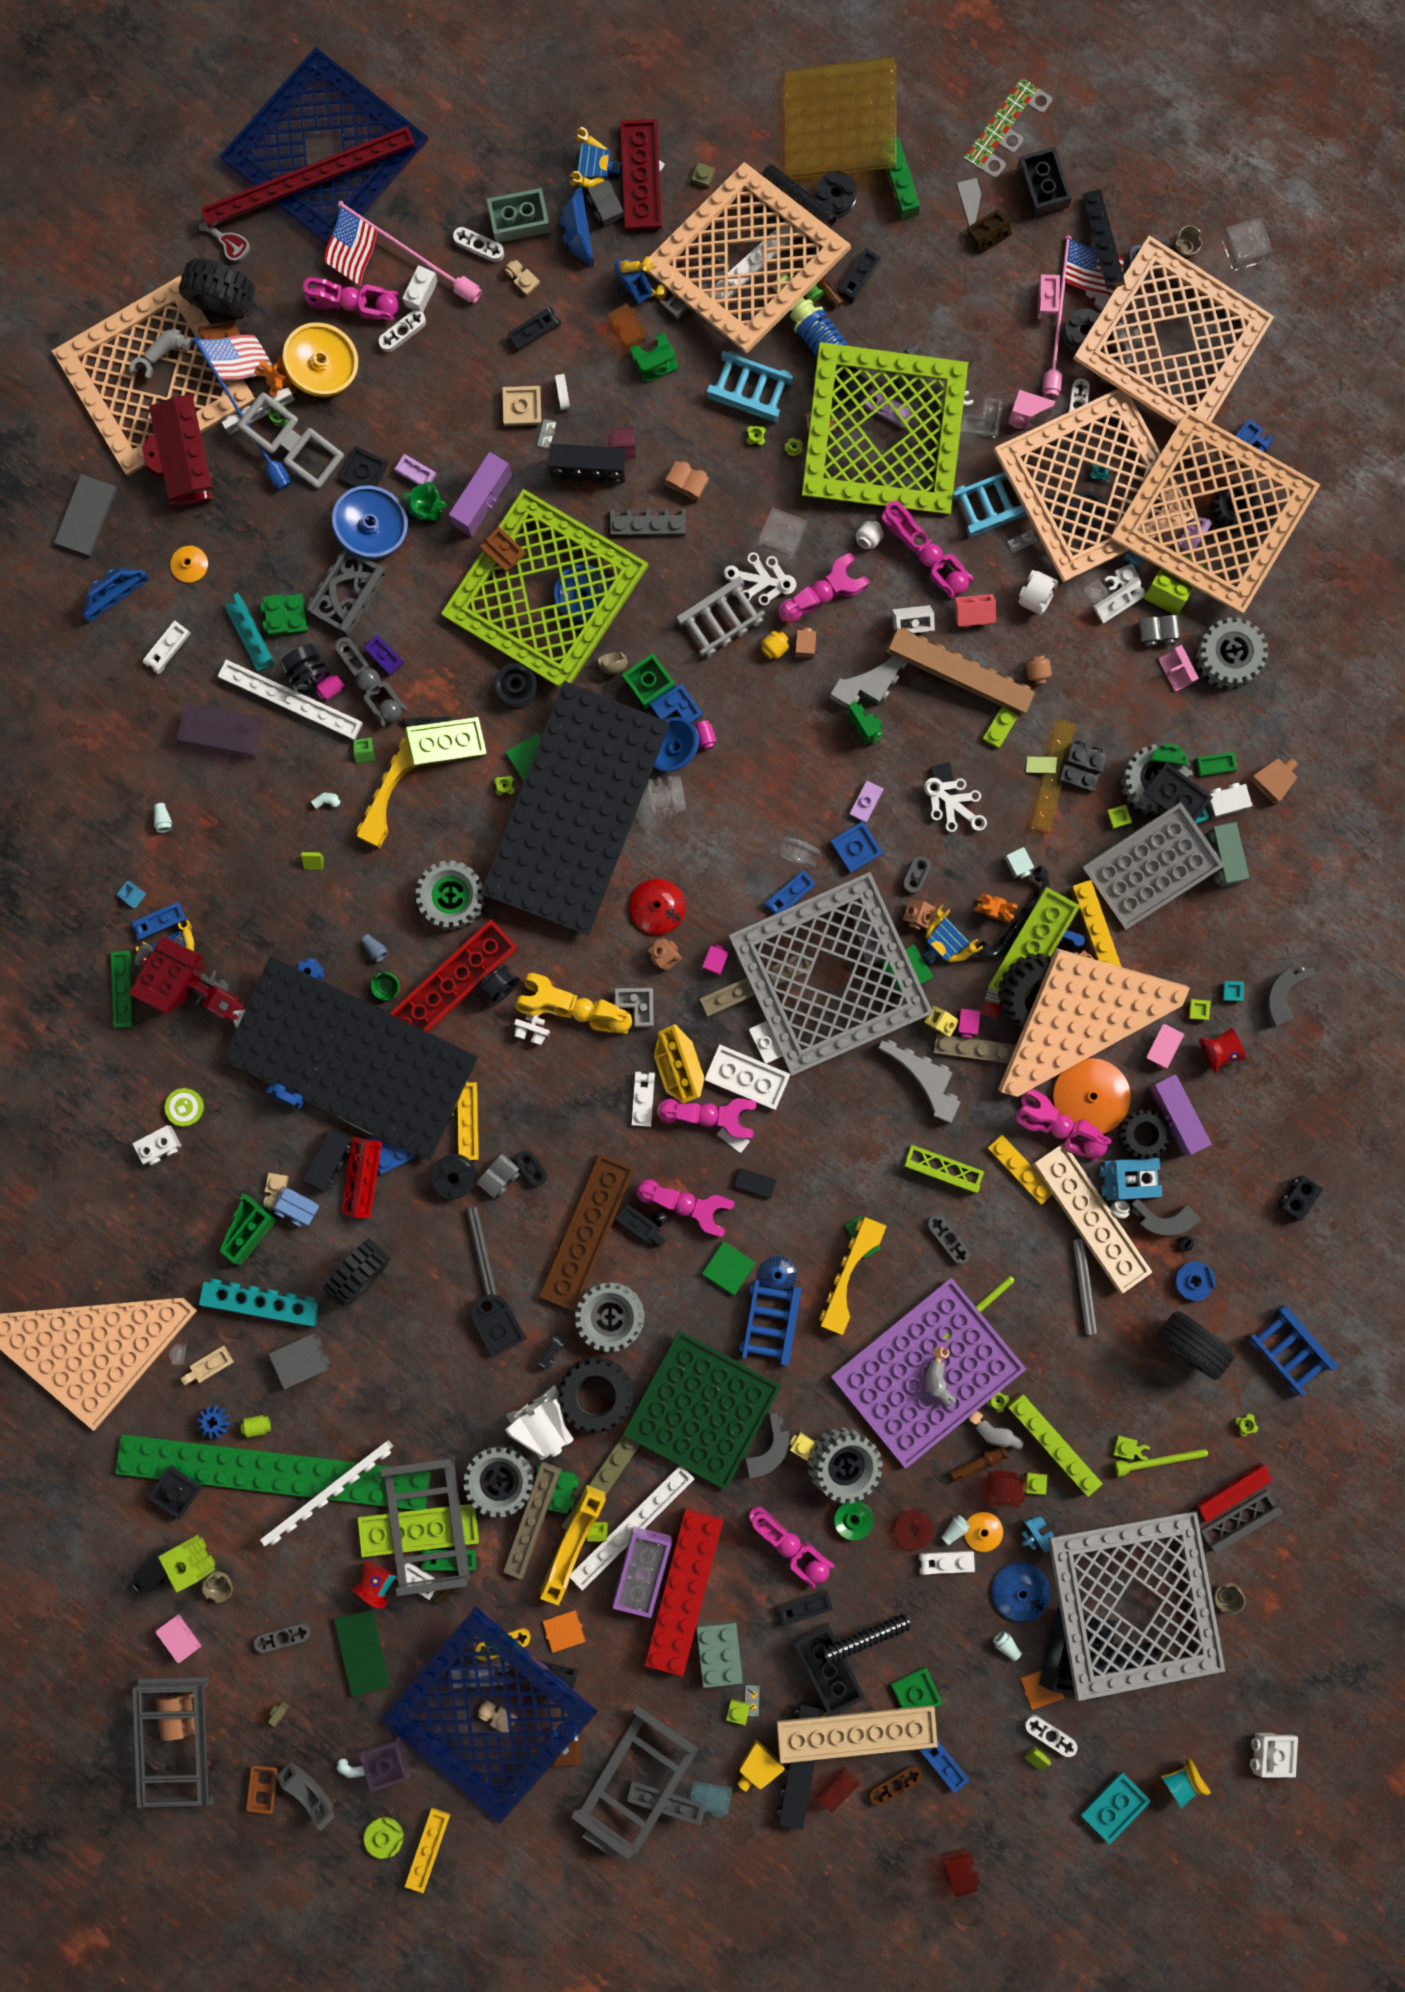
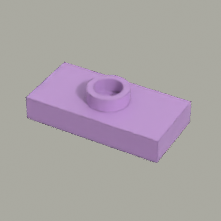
M403 454L394 469L395 472L417 485H421L424 482L432 483L436 476V472Z
M1198 517L1202 533L1207 532L1212 522L1209 519ZM1196 525L1187 528L1189 536L1199 534ZM1200 537L1190 540L1192 548L1195 549L1201 541ZM1187 541L1177 543L1179 551L1189 550Z
M866 781L849 815L867 823L884 789Z

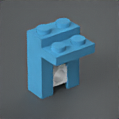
M1159 1158L1102 1162V1166L1099 1167L1100 1177H1103L1104 1185H1101L1102 1197L1105 1196V1200L1162 1197V1185H1158L1157 1170H1160ZM1136 1171V1175L1132 1174L1125 1177V1172ZM1143 1173H1147L1150 1176V1181L1147 1184H1144L1141 1180ZM1137 1183V1187H1126V1184Z

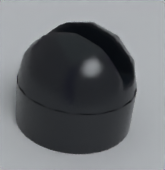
M659 1210L652 1214V1219L658 1227L665 1225L669 1220V1215H666L664 1210Z
M1182 1236L1178 1240V1247L1182 1251H1190L1194 1247V1240L1190 1236ZM1190 1240L1191 1242L1184 1248L1183 1245Z

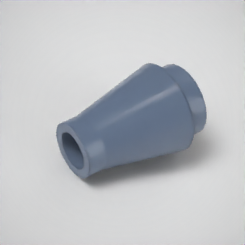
M369 934L361 939L360 942L372 960L380 962L387 956L388 951L386 947Z

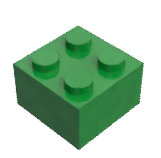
M653 653L622 674L623 681L645 710L650 707V704L675 688V682Z

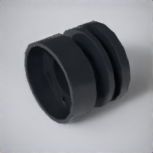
M313 644L298 647L284 656L279 663L284 674L291 676L289 682L293 685L296 693H303L317 687L316 685L330 675L324 661H318L320 655Z

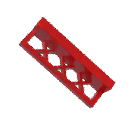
M352 1137L341 1213L354 1218L371 1217L382 1142ZM358 1143L361 1144L360 1153L357 1150ZM356 1163H357V1165H358L357 1172L355 1171V1164H356ZM353 1182H354V1184H355V1189H354V1191H353V1189H352V1183H353ZM350 1201L352 1202V1209H351V1210H349V1202H350Z
M1259 1463L1196 1503L1195 1506L1204 1520L1208 1522L1271 1482L1272 1478L1267 1472L1269 1469L1265 1464Z

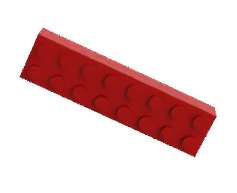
M491 919L390 1013L431 1032L482 984L480 980L485 975H491L499 965L507 962L519 948Z
M685 1508L645 1666L680 1676L684 1675L723 1524V1517Z

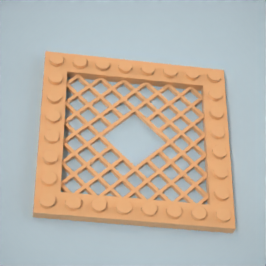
M744 162L650 256L652 258L650 263H654V266L647 273L744 352L748 353L851 249V245ZM753 195L761 202H753ZM750 196V203L741 204L740 197ZM737 198V204L730 205ZM763 206V213L754 214V207ZM767 206L774 212L767 213ZM750 207V214L741 215V208ZM728 209H737V216H728ZM724 211V217L717 218ZM777 216V223L767 224V217ZM780 216L787 222L780 223ZM764 217V225L754 226V218ZM750 219L751 226L741 227V220ZM737 220L738 227L728 228V221ZM725 221V229H715V222ZM712 223V230H705ZM790 226V234L780 235V227ZM793 227L801 233H793ZM777 228V235L767 236V229ZM764 229V236L754 237V230ZM751 230V238H741V231ZM738 232V239L728 240V233ZM725 233V240L715 241V234ZM712 234L711 242H702V235ZM699 236V243H692ZM803 237V244L793 245V238ZM806 237L814 243L806 244ZM790 238L789 246H780V239ZM777 239V247L767 248V240ZM764 241V272L728 275V244ZM725 245V252L715 253V246ZM712 246V253L702 254V247ZM699 247L698 255H689V248ZM816 247V255L806 256V248ZM686 249V256H679ZM793 249H803V256L793 257ZM790 250V257L780 258V251ZM777 251L776 259H767V252ZM725 256V264H715V257ZM702 258H712V265L702 266ZM699 259V266L689 267V260ZM686 260V267L676 268V261ZM803 260L804 268L793 269V261ZM790 262V269L780 270V263ZM777 263V270L767 271V264ZM725 268V275L715 276V269ZM712 269V277H702V270ZM689 271H699V278L689 279ZM679 272H686V277ZM790 273L791 281L780 282V274ZM777 275V282L767 283V276ZM764 276V283L754 284V277ZM751 277V285H741V278ZM738 278V286L728 287V279ZM725 280V287L715 288V281ZM712 281V288L702 289V282ZM699 282V288L693 283ZM767 287H777V294L767 295ZM764 288V295L754 296V289ZM751 289V296L741 297V290ZM738 290V298L728 299V291ZM715 292H725V299L715 300ZM705 293H712V298ZM754 300H764V307L754 308ZM751 301V308L741 309V302ZM738 302V310H728V303ZM725 303V309L719 304ZM751 313V320L741 321V314ZM732 314H738V319L735 318Z
M1148 236L1124 274L1125 285L1116 287L1073 359L1176 426L1179 425L1187 410L1211 422L1274 316L1153 237ZM1162 269L1163 278L1155 279L1153 270ZM1149 272L1151 280L1143 281ZM1177 279L1179 288L1171 289L1169 280ZM1165 281L1167 290L1158 292L1156 283ZM1152 284L1154 293L1146 294L1144 285ZM1140 287L1142 295L1134 296ZM1193 289L1195 298L1186 299L1184 290ZM1180 291L1182 300L1174 302L1172 293ZM1168 294L1170 303L1161 304L1159 295ZM1155 296L1158 305L1149 307L1147 298ZM1143 299L1145 308L1136 309L1134 300ZM1208 299L1211 308L1202 310L1200 301ZM1131 301L1133 310L1125 311ZM1196 302L1198 311L1190 312L1188 303ZM1184 304L1186 313L1177 314L1175 305ZM1171 306L1173 315L1165 317L1163 308ZM1159 309L1161 318L1152 319L1150 310ZM1224 309L1226 318L1218 320L1216 311ZM1146 311L1148 320L1140 322L1138 313ZM1212 312L1214 321L1205 322L1203 313ZM1134 314L1136 323L1127 324L1125 315ZM1199 314L1201 323L1193 325L1191 316ZM1120 317H1122L1123 325L1116 326ZM1187 317L1196 351L1162 357L1153 323ZM1240 319L1242 328L1233 330L1231 321ZM1227 322L1230 331L1221 332L1219 323ZM1150 324L1152 333L1143 334L1141 325ZM1215 324L1217 333L1209 335L1207 326ZM1137 326L1139 335L1131 337L1128 328ZM1203 327L1205 336L1196 337L1194 328ZM1125 329L1127 338L1118 339L1116 330ZM1112 332L1114 340L1106 342ZM1242 332V334L1236 341L1235 333ZM1231 334L1233 343L1224 345L1222 336ZM1153 336L1155 346L1146 347L1144 338ZM1218 337L1220 346L1212 347L1210 338ZM1140 339L1142 348L1134 349L1132 340ZM1206 339L1208 348L1200 350L1197 341ZM1128 341L1130 350L1121 352L1119 343ZM1115 344L1117 353L1109 354L1106 345ZM1233 347L1227 357L1226 348ZM1156 349L1158 358L1150 360L1148 351ZM1222 350L1224 359L1215 360L1213 351ZM1144 352L1146 361L1137 362L1135 353ZM1209 352L1211 361L1203 362L1201 353ZM1131 354L1133 363L1125 365L1122 356ZM1197 354L1199 363L1190 365L1188 356ZM1119 357L1120 364L1112 358ZM1184 357L1186 366L1178 367L1176 358ZM1172 359L1174 368L1165 370L1163 361ZM1159 362L1161 371L1153 372L1151 363ZM1222 362H1224L1223 365H1222V367L1220 368V370H1219V372H1218V368H1217V365H1216V364H1217V363H1222ZM1147 364L1149 373L1140 375L1138 366ZM1213 365L1215 374L1206 375L1204 366ZM1134 367L1136 374L1127 368ZM1200 367L1202 376L1194 378L1192 368ZM1188 370L1190 379L1181 380L1179 371ZM1175 372L1177 381L1169 383L1167 373ZM1163 375L1165 384L1156 385L1154 376ZM1150 377L1152 384H1150L1143 378ZM1214 378L1213 382L1209 386L1207 379ZM1203 380L1205 389L1197 390L1195 381ZM1191 382L1193 391L1184 393L1182 384ZM1178 385L1181 394L1172 395L1170 386ZM1166 387L1167 394L1161 391L1159 388ZM1205 393L1202 400L1200 401L1198 394ZM1194 395L1196 404L1188 406L1185 396ZM1182 397L1183 404L1175 400V398Z
M181 276L52 350L127 476L145 467L142 446L147 436L154 435L148 433L149 426L152 424L150 412L148 419L139 417L141 408L149 410V406L142 405L144 396L152 397V404H156L157 399L165 401L171 398L173 389L182 391L181 396L186 393L195 394V408L200 409L196 413L201 433L222 422L228 416L237 413L224 389L221 397L212 395L214 386L222 388L220 383H216L217 378L215 374L212 381L203 380L205 371H213L211 368L206 367L207 361L205 359L203 366L194 364L196 355L204 357L201 352H197L198 346L196 343L193 351H185L183 347L182 349L176 348V351H180L177 360L168 358L170 351L165 354V357L159 359L176 364L167 397L134 390L133 386L137 373L133 374V376L124 374L126 365L130 366L131 362H127L129 353L137 354V358H141L145 354L143 352L145 343L150 345L154 343V341L146 340L148 332L158 333L157 339L165 332L163 331L165 322L173 323L172 329H176L177 325L186 326L184 334L186 339L189 337L188 333L191 328L194 335L202 340L201 334L198 332L199 326L210 324L201 309L193 304L191 305L180 295L178 286ZM168 309L177 311L175 320L166 318ZM164 310L162 317L155 316L157 313ZM180 313H182L187 323L179 321ZM148 319L146 326L139 325ZM152 319L161 321L159 329L150 328ZM136 328L145 330L143 339L134 337ZM132 329L130 336L123 334ZM120 337L129 339L127 348L118 346ZM115 339L114 345L106 344L109 341ZM132 341L142 342L139 351L130 349ZM100 347L98 355L91 353ZM104 347L113 349L111 358L102 356ZM116 350L125 352L123 360L114 359ZM183 352L192 354L190 363L181 361ZM88 356L97 358L95 367L86 365ZM101 359L109 361L107 370L98 368ZM113 362L122 364L120 373L111 371ZM180 365L189 367L187 376L178 374ZM192 368L201 369L200 378L190 376ZM85 369L93 370L91 378ZM97 372L106 373L104 382L95 381ZM110 375L119 376L117 385L108 384ZM122 377L131 379L129 388L120 386ZM176 377L185 379L183 388L174 386ZM189 380L198 382L196 391L187 389ZM223 380L240 410L255 402V398L244 380ZM202 383L211 385L209 394L200 392ZM94 384L102 386L101 394ZM106 387L115 389L113 398L104 396ZM119 390L128 392L126 401L117 399ZM132 393L141 395L138 404L129 402ZM198 395L208 397L205 406L196 404ZM211 398L216 399V401L210 404ZM104 400L112 401L110 410ZM116 402L125 404L122 413L113 411ZM128 405L137 407L135 416L126 414ZM113 415L121 417L119 425ZM125 418L134 420L131 429L122 427ZM137 421L146 422L144 432L135 430ZM122 430L130 432L128 440ZM134 433L143 435L141 444L132 442Z
M1117 389L993 449L1063 583L1130 551L1111 540L1112 534L1104 532L1103 528L1105 523L1114 526V533L1119 525L1121 515L1126 513L1123 511L1125 503H1132L1131 500L1126 499L1128 492L1138 493L1139 491L1136 488L1130 487L1132 478L1142 481V486L1147 478V474L1150 473L1161 455L1130 395ZM1106 417L1105 423L1098 422V420ZM1110 417L1119 420L1117 428L1108 425ZM1121 424L1124 427L1125 431L1120 429ZM1090 425L1088 431L1082 430V428ZM1093 425L1103 428L1101 436L1091 433ZM1106 429L1115 432L1113 440L1104 437ZM1074 432L1072 439L1065 437ZM1077 432L1087 435L1085 444L1075 441ZM1119 433L1128 436L1126 445L1116 441ZM1090 437L1099 440L1097 448L1088 445ZM1061 440L1071 443L1069 451L1059 448ZM1054 441H1057L1056 447L1048 445ZM1102 441L1112 444L1110 452L1100 449ZM1073 445L1083 447L1081 456L1071 453ZM1115 445L1124 448L1122 457L1113 454ZM1041 448L1040 455L1033 453V451ZM1045 448L1054 451L1052 459L1043 456ZM1086 449L1096 452L1093 460L1084 457ZM1127 450L1137 453L1135 461L1125 458ZM1057 452L1067 455L1065 464L1055 460ZM1099 453L1108 456L1106 464L1097 462ZM1028 456L1038 458L1036 467L1026 464ZM1070 457L1079 459L1077 468L1068 465ZM1111 457L1120 460L1118 469L1109 466ZM1139 458L1141 459L1143 464L1138 463ZM1041 460L1051 463L1048 471L1039 468ZM1082 461L1117 473L1107 505L1073 494ZM1124 462L1133 465L1131 473L1121 470ZM1054 464L1063 467L1061 476L1051 473ZM1136 466L1146 469L1143 477L1134 475ZM1027 468L1034 471V474H1033V477H1032V478H1031V476H1030V474H1029ZM1066 469L1076 472L1073 480L1064 477ZM1037 472L1047 475L1045 483L1035 481ZM1120 474L1129 477L1127 485L1118 483ZM1050 477L1059 479L1057 488L1048 485ZM1170 478L1167 480L1163 488L1172 486ZM1062 481L1072 484L1070 492L1060 489ZM1036 485L1043 487L1041 495ZM1116 486L1126 489L1124 497L1114 495ZM1180 488L1176 489L1178 497H1184ZM1046 489L1056 492L1053 500L1044 497ZM1173 490L1163 492L1165 501L1175 499ZM1059 493L1068 496L1066 505L1056 501ZM1160 496V497H1157L1156 500L1162 502L1161 496ZM1071 497L1081 500L1078 509L1069 506ZM1112 499L1122 501L1120 510L1110 507ZM1186 500L1180 501L1182 511L1190 509ZM1045 502L1052 504L1050 512ZM1084 502L1093 505L1091 513L1082 510ZM1176 503L1167 505L1169 514L1179 512ZM1055 505L1065 508L1062 517L1052 514ZM1096 506L1106 509L1104 517L1094 515ZM1163 506L1161 511L1154 509V512L1158 514L1156 517L1166 515ZM1067 510L1077 513L1075 521L1065 518ZM1150 510L1144 520H1148ZM1109 511L1118 513L1116 522L1107 519ZM1193 512L1183 514L1185 523L1194 519ZM1080 514L1090 517L1087 525L1078 523ZM1180 515L1170 518L1173 527L1182 525ZM1053 518L1061 521L1059 528ZM1092 519L1102 521L1100 530L1090 527ZM1167 519L1157 521L1159 530L1169 528ZM1064 522L1073 525L1071 533L1062 531ZM1154 522L1144 524L1146 533L1156 531ZM1140 525L1138 531L1143 533ZM1076 526L1086 529L1083 538L1074 535ZM1089 531L1098 533L1096 542L1087 539ZM1062 535L1070 537L1068 544H1066ZM1101 535L1109 537V539L1099 543ZM1153 535V536H1149V537H1150L1151 539H1154V538H1156V537H1158V536H1157V535ZM1072 539L1082 541L1080 550L1070 547ZM1085 543L1093 545L1083 551Z
M1187 410L1110 539L1243 615L1320 484L1201 416ZM1202 442L1204 451L1194 454L1192 444ZM1206 444L1214 449L1207 450ZM1189 446L1191 455L1182 457L1185 450ZM1218 452L1220 461L1211 463L1209 454ZM1223 454L1230 458L1224 460ZM1205 455L1207 464L1198 466L1195 457ZM1192 458L1194 467L1185 469L1182 460ZM1235 461L1237 470L1227 472L1225 463ZM1179 462L1181 471L1173 472ZM1239 463L1247 468L1240 469ZM1222 464L1224 473L1214 476L1212 466ZM1209 468L1211 477L1201 479L1199 470ZM1251 470L1253 480L1244 482L1242 472ZM1196 471L1198 480L1188 482L1186 473ZM1256 473L1263 477L1257 478ZM1182 474L1185 483L1175 485L1173 476ZM1238 474L1240 483L1231 485L1229 476ZM1225 477L1227 486L1218 488L1216 479ZM1170 478L1172 486L1163 488L1167 480ZM1212 480L1214 489L1205 491L1202 482ZM1268 480L1270 489L1261 491L1258 482ZM1272 482L1279 485L1280 487L1274 488ZM1199 483L1201 493L1192 495L1189 486ZM1255 483L1257 492L1247 494L1245 485ZM1242 486L1244 496L1234 498L1232 488ZM1186 487L1188 496L1179 498L1176 489ZM1284 489L1287 498L1277 501L1275 491ZM1173 490L1175 499L1165 501L1163 492ZM1229 490L1238 524L1202 533L1193 498ZM1271 492L1274 502L1264 504L1262 494ZM1160 494L1162 503L1154 504ZM1258 496L1261 505L1251 507L1249 498ZM1189 499L1192 509L1182 511L1180 501ZM1245 499L1247 508L1238 510L1236 501ZM1287 502L1282 512H1280L1278 504ZM1176 503L1179 512L1169 514L1167 505ZM1275 505L1277 515L1268 517L1265 507ZM1163 506L1166 515L1156 517L1154 508ZM1262 508L1264 518L1255 520L1252 511ZM1150 510L1152 519L1144 520ZM1193 512L1195 521L1185 523L1183 514ZM1249 512L1251 521L1241 523L1239 514ZM1180 515L1182 525L1173 527L1170 518ZM1278 518L1271 529L1269 520ZM1167 519L1169 528L1159 530L1157 521ZM1265 521L1267 531L1258 533L1256 523ZM1154 522L1156 531L1146 533L1144 524ZM1252 524L1255 534L1245 536L1243 526ZM1140 525L1143 533L1138 531ZM1196 525L1199 534L1189 536L1187 527ZM1183 528L1185 538L1176 540L1174 530ZM1239 528L1241 537L1232 539L1230 530ZM1170 531L1173 541L1163 543L1161 533ZM1226 531L1228 540L1219 542L1216 533ZM1213 534L1215 544L1206 546L1203 536ZM1268 534L1263 544L1261 545L1259 536ZM1157 535L1159 543L1149 536ZM1200 537L1202 547L1193 549L1190 540ZM1256 537L1258 547L1249 549L1246 539ZM1243 540L1245 550L1235 552L1233 543ZM1187 541L1189 550L1179 552L1177 543ZM1174 544L1176 552L1165 546ZM1230 544L1232 553L1222 555L1220 546ZM1216 547L1219 556L1209 559L1207 549ZM1203 550L1206 560L1196 562L1194 552ZM1259 550L1252 561L1250 552ZM1246 553L1248 563L1239 565L1236 555ZM1190 554L1192 561L1186 559L1182 555ZM1233 556L1235 566L1226 568L1224 558ZM1220 560L1222 569L1213 571L1210 562ZM1207 563L1209 571L1199 565ZM1249 566L1242 577L1240 568ZM1237 569L1239 579L1229 581L1227 571ZM1224 573L1225 580L1215 574ZM1239 582L1237 587L1232 585L1233 583Z

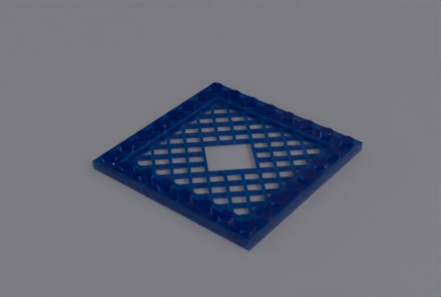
M315 47L222 152L220 158L251 184L257 186L275 179L276 177L271 173L279 172L280 177L282 172L295 171L308 166L305 132L341 129L342 150L346 151L348 149H345V141L355 140L356 147L358 146L359 139L371 141V138H378L408 126L416 146L373 162L380 163L374 171L373 163H371V172L361 173L360 168H358L357 173H345L330 179L332 180V188L322 189V183H320L317 190H309L308 188L306 191H300L275 201L277 205L324 243L328 244L338 219L339 211L337 212V204L343 201L344 205L363 216L426 144L429 138L320 49ZM324 80V88L314 89V81ZM327 82H329L334 87L327 88ZM338 91L337 100H328V92ZM325 92V101L315 102V93ZM341 93L348 99H341ZM312 94V102L303 103L302 95ZM342 103H352V111L342 112ZM339 104V112L329 113V105ZM355 104L362 110H355ZM326 105V113L316 114V106ZM313 106V114L303 115V107ZM300 107V116H290V108ZM366 114V122L356 123V115ZM353 115V123L343 124V116ZM369 115L376 121L369 122ZM340 116L339 125H330V117ZM327 117V126H317V118ZM304 119H314V127L304 128ZM301 120V128L291 129V121ZM288 121V129L278 130V122ZM380 125V133L370 134V126ZM367 126L366 135H357V127ZM354 127V136L344 137V128ZM383 127H385L390 132L383 133ZM302 132V141H292V133ZM289 133V142L279 143V134ZM266 135H276V143L266 144ZM303 145V153L293 154V146ZM290 146V154L280 155V147ZM277 147L276 156H267V148ZM264 148V157H254V149ZM304 157V166H294V158ZM291 158V167L281 168V159ZM268 160H278V168L268 169ZM257 161H265V168L258 164ZM369 176L361 185V177ZM358 177L359 186L349 187L348 178ZM335 179H345V187L335 188ZM357 190V191L351 196V198H349V191ZM346 191V200H336V192ZM333 192V201L323 202V193ZM310 194H320V202L310 203ZM298 195H307V202ZM334 205V213L324 214V206ZM321 206V214L313 207Z
M475 1606L380 1720L501 1824L596 1715L597 1710ZM484 1642L485 1652H476L475 1643ZM471 1643L472 1652H464ZM499 1655L501 1665H491L490 1656ZM473 1656L474 1665L464 1666L463 1657ZM477 1656H486L487 1665H478ZM459 1658L460 1666H452ZM488 1669L489 1679H479L478 1670ZM492 1669H501L502 1678H493ZM505 1669H515L516 1678H506ZM451 1670H461L462 1679L453 1680ZM465 1670H474L475 1679H466ZM448 1671L449 1680H440ZM503 1682L504 1692H494L493 1683ZM507 1682H516L517 1691L508 1692ZM520 1682H530L531 1691H521ZM467 1683H476L477 1692L468 1693ZM480 1683H489L490 1692H481ZM440 1684H449L450 1693H441ZM453 1684H463L464 1693H454ZM436 1685L437 1693L428 1694ZM532 1695L533 1704L523 1705L522 1696ZM536 1695H545L546 1704H537ZM505 1696L509 1732L473 1733L468 1697ZM509 1696H518L519 1705H510ZM451 1697L452 1706L443 1707L442 1698ZM455 1697H464L465 1706H456ZM428 1698H438L439 1707H429ZM424 1699L425 1707H417ZM547 1708L548 1718H538L537 1709ZM551 1708H560L561 1717H552ZM510 1709H520L521 1718H511ZM524 1709H533L534 1718H525ZM466 1710L467 1719L458 1720L457 1711ZM426 1711L427 1720L418 1721L417 1712ZM430 1711H439L440 1720H431ZM443 1711H453L454 1720H444ZM525 1722H535L536 1731L526 1732ZM539 1722H548L549 1731H540ZM552 1722H561L553 1731ZM512 1723H521L522 1732H513ZM441 1724L442 1733L433 1734L432 1725ZM445 1724H454L455 1733H446ZM458 1724H468L469 1733H459ZM421 1725H428V1731H426ZM550 1735V1736L543 1742V1744H541V1736ZM500 1736H510L511 1745L501 1746ZM514 1736H523L524 1745H514ZM527 1736H537L538 1745H528ZM456 1737L457 1746L448 1747L447 1738ZM460 1737H469L470 1746H461ZM473 1737H483L484 1746H474ZM487 1737H496L497 1746H488ZM436 1738H443V1744H441ZM525 1749L526 1758L516 1759L515 1750ZM529 1749H537V1751L531 1757H529ZM475 1750H484L485 1759H476ZM488 1750H498L499 1759H489ZM502 1750H511L512 1759H503ZM451 1751H458V1758ZM462 1751H471L472 1760H463ZM499 1763L500 1772H491L490 1764ZM503 1763H513L514 1772H504ZM517 1763H525L518 1771ZM466 1764H473V1771ZM477 1764H486L487 1773H478ZM480 1777H488V1784ZM492 1777H501L502 1786H493ZM505 1777H513L506 1785Z

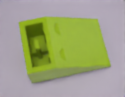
M1182 555L1186 559L1192 561V559L1186 557L1185 555ZM1160 568L1144 599L1174 615H1178L1186 603L1193 586Z

